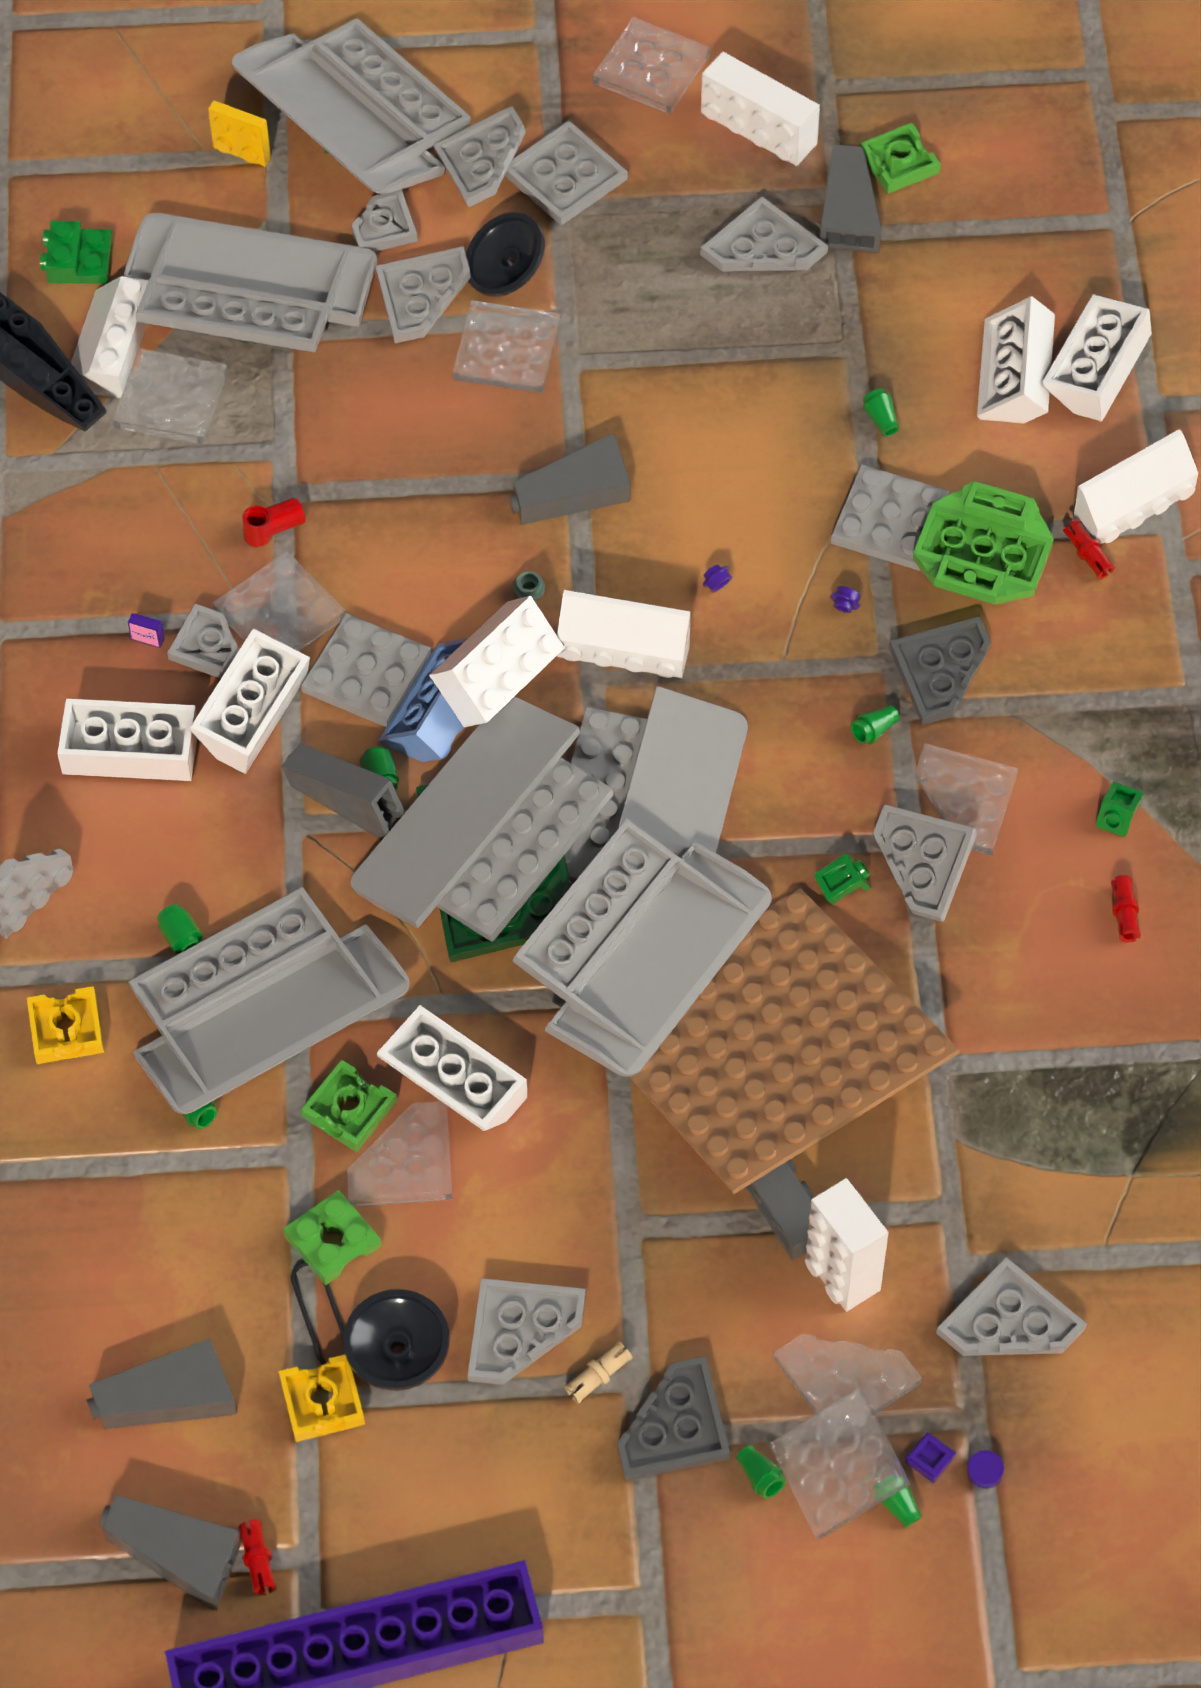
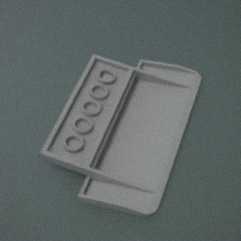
M358 18L308 44H305L293 33L255 44L237 53L232 59V66L237 72L365 186L376 193L389 194L443 176L445 166L426 149L470 126L471 116Z
M151 213L142 219L123 276L149 280L136 311V322L316 353L326 322L355 327L360 326L377 264V256L372 250L362 247L163 213Z
M659 686L656 687L648 719L587 707L571 764L611 787L614 795L565 853L570 883L574 884L626 819L680 858H682L694 841L716 853L748 731V724L744 716L736 711Z
M513 697L487 723L479 724L355 871L351 878L353 890L375 906L416 928H419L435 907H438L493 942L614 795L611 787L561 758L579 736V727L528 702Z
M626 819L516 953L512 962L566 1001L544 1030L545 1032L618 1075L625 1077L634 1076L643 1069L647 1061L657 1051L665 1038L671 1033L769 907L772 899L771 892L766 885L747 871L694 841L682 858H680Z
M301 887L128 981L130 989L162 1034L158 1039L134 1051V1058L170 1107L177 1113L188 1114L401 997L409 989V978L394 956L366 924L339 938L305 889Z

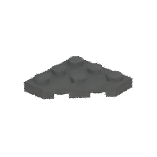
M980 616L890 641L889 649L922 725L950 718L954 715L990 650L991 640Z
M706 1356L671 1363L655 1391L651 1392L637 1413V1417L627 1432H624L618 1441L617 1449L625 1481L730 1460V1451Z

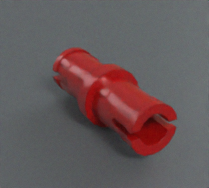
M1079 519L1071 521L1069 524L1072 529L1066 525L1063 532L1077 548V555L1081 560H1085L1099 580L1108 577L1109 575L1106 570L1112 573L1115 567L1101 551V544L1097 539H1093Z
M1120 875L1114 877L1115 880H1111L1114 896L1112 912L1118 922L1120 941L1128 943L1136 941L1141 936L1137 920L1139 904L1134 898L1132 878Z
M252 1519L248 1520L250 1528H247L245 1522L238 1526L245 1550L242 1557L244 1565L249 1567L254 1594L263 1596L267 1595L265 1587H268L269 1593L274 1592L277 1587L270 1566L272 1555L270 1549L266 1548L261 1521Z

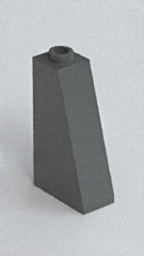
M833 144L820 240L830 248L879 253L881 225L863 147Z
M615 434L608 435L514 481V495H509L513 514H519L522 525L629 502L630 481Z
M300 743L282 764V769L291 787L381 840L405 813L390 779Z
M210 1338L89 1385L92 1398L86 1399L93 1419L100 1417L105 1429L231 1416L237 1413L233 1395Z
M115 1495L111 1506L106 1505L100 1521L107 1541L203 1604L217 1610L241 1546L239 1531Z

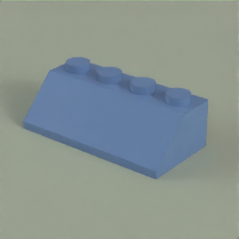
M469 637L436 645L378 740L381 745L421 762L441 760L448 755L451 750V743L464 727L429 675Z

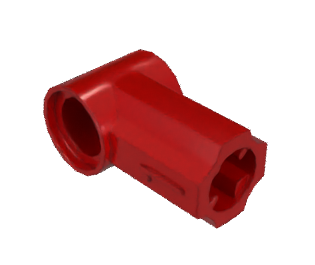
M293 497L267 508L258 505L250 506L243 512L242 516L243 537L245 542L251 546L260 547L266 545L271 540L272 535L306 522L302 505L297 498Z

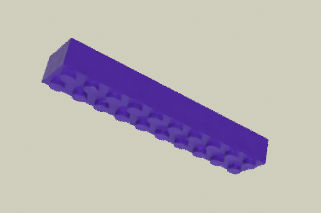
M525 1560L178 1647L165 1651L172 1688H370L544 1643V1634Z

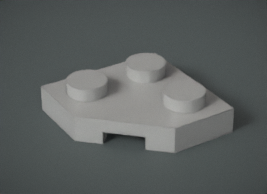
M402 190L372 196L367 203L365 212L360 218L357 217L352 224V234L357 247L377 252L418 242L417 232Z
M195 604L167 655L170 661L221 679L237 655L239 648L235 639H233L224 614Z

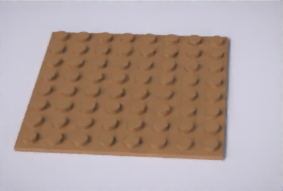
M800 888L765 910L671 1033L665 1038L657 1051L647 1061L643 1069L638 1074L630 1076V1079L729 1190L735 1194L959 1054V1049Z

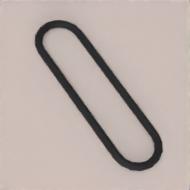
M302 1261L293 1268L290 1276L291 1283L317 1358L324 1365L327 1362L322 1356L296 1282L298 1270L308 1266L305 1261ZM324 1284L343 1338L345 1329L331 1288L329 1284L326 1286Z

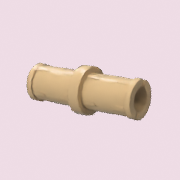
M617 1341L613 1347L596 1361L590 1360L586 1364L588 1368L564 1386L569 1396L575 1392L572 1399L577 1404L581 1403L599 1385L605 1386L610 1382L609 1377L625 1363L633 1359L627 1349L619 1355L625 1347L621 1342Z

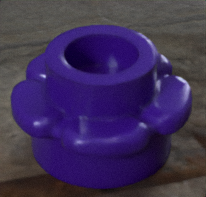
M719 564L711 567L703 575L706 579L703 582V586H707L712 593L722 589L732 579L728 572L729 567H720Z
M838 586L836 592L830 595L834 602L833 606L839 611L851 613L852 609L857 610L860 607L859 600L861 595L849 587Z

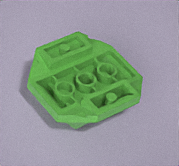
M972 481L963 486L962 490L949 494L932 504L914 549L913 561L935 587L991 604H1005L1013 600L1034 596L1054 539L1039 513V508L1034 498Z

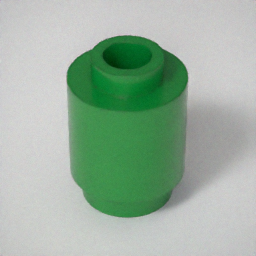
M379 746L367 749L359 760L361 768L390 779L396 791L398 789L399 777L391 752Z
M173 904L164 908L158 914V928L176 954H180L201 942L203 934L185 908H181L178 904Z

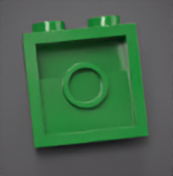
M50 221V229H44L43 245L48 247L47 253H41L40 256L41 271H46L48 283L108 284L113 242L112 229H82L80 221Z

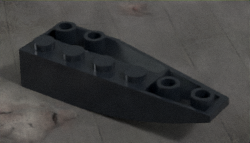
M0 292V380L42 410L85 432L107 413L106 408L43 325Z

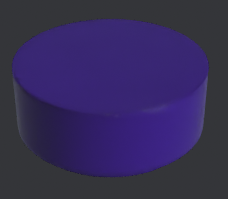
M982 1450L971 1456L968 1462L967 1475L975 1486L988 1489L996 1486L1001 1481L1004 1464L996 1453Z

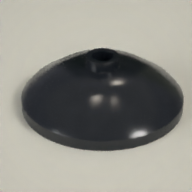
M511 212L499 215L482 226L471 240L466 252L471 275L468 280L470 285L479 293L490 297L505 296L524 286L536 273L544 255L545 238L539 224L526 214Z
M404 1289L382 1291L362 1301L349 1316L343 1334L345 1356L354 1373L364 1382L376 1388L390 1391L411 1389L432 1378L442 1367L450 1345L448 1324L439 1307L424 1295ZM402 1346L404 1350L400 1353H394L392 1348Z

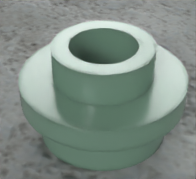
M531 571L523 572L513 584L514 594L518 599L531 596L534 601H537L545 592V583L537 573Z

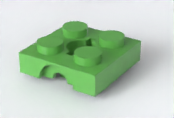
M913 123L860 143V147H863L867 165L887 194L940 173L941 163L933 152L928 153L923 148L920 133Z
M341 1060L303 1106L301 1115L302 1118L353 1151L358 1152L397 1103V1094L383 1085L375 1087L360 1076L356 1068ZM358 1096L359 1105L353 1110H343L340 1115V1103L344 1100H355Z
M339 1190L283 1228L284 1237L325 1286L339 1277L343 1268L352 1259L360 1255L367 1257L381 1247V1238ZM323 1222L325 1231L328 1234L337 1233L343 1237L341 1247L337 1243L331 1244L322 1241L324 1234L321 1224Z

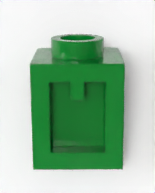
M1113 781L1102 801L1096 827L1126 837L1132 818L1142 802L1144 792Z
M847 853L813 874L826 899L832 905L859 887L865 891L871 888L867 880L870 873L865 864L860 859L855 861Z

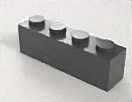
M790 1159L745 1188L793 1261L807 1252L809 1215L813 1195L805 1181L800 1182L794 1174L795 1166Z

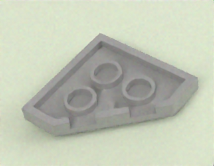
M512 106L433 144L436 154L445 166L446 171L468 208L496 194L526 133L522 121Z
M763 197L759 198L700 247V255L721 271L808 270L828 252L827 244Z
M464 247L375 266L394 342L400 343L425 337L470 279V269Z
M884 804L873 835L910 910L915 915L944 922L977 836L976 829Z
M56 849L49 856L37 853L25 856L21 862L13 858L5 860L0 865V935L7 939L13 932L19 931L25 925L27 918L36 909H41L46 905L50 895L70 881L74 869L69 854L62 849Z
M1006 1257L937 1328L936 1334L962 1356L1064 1353L1085 1331L1087 1323Z
M481 1278L469 1361L468 1381L504 1385L580 1329L583 1321L586 1289Z

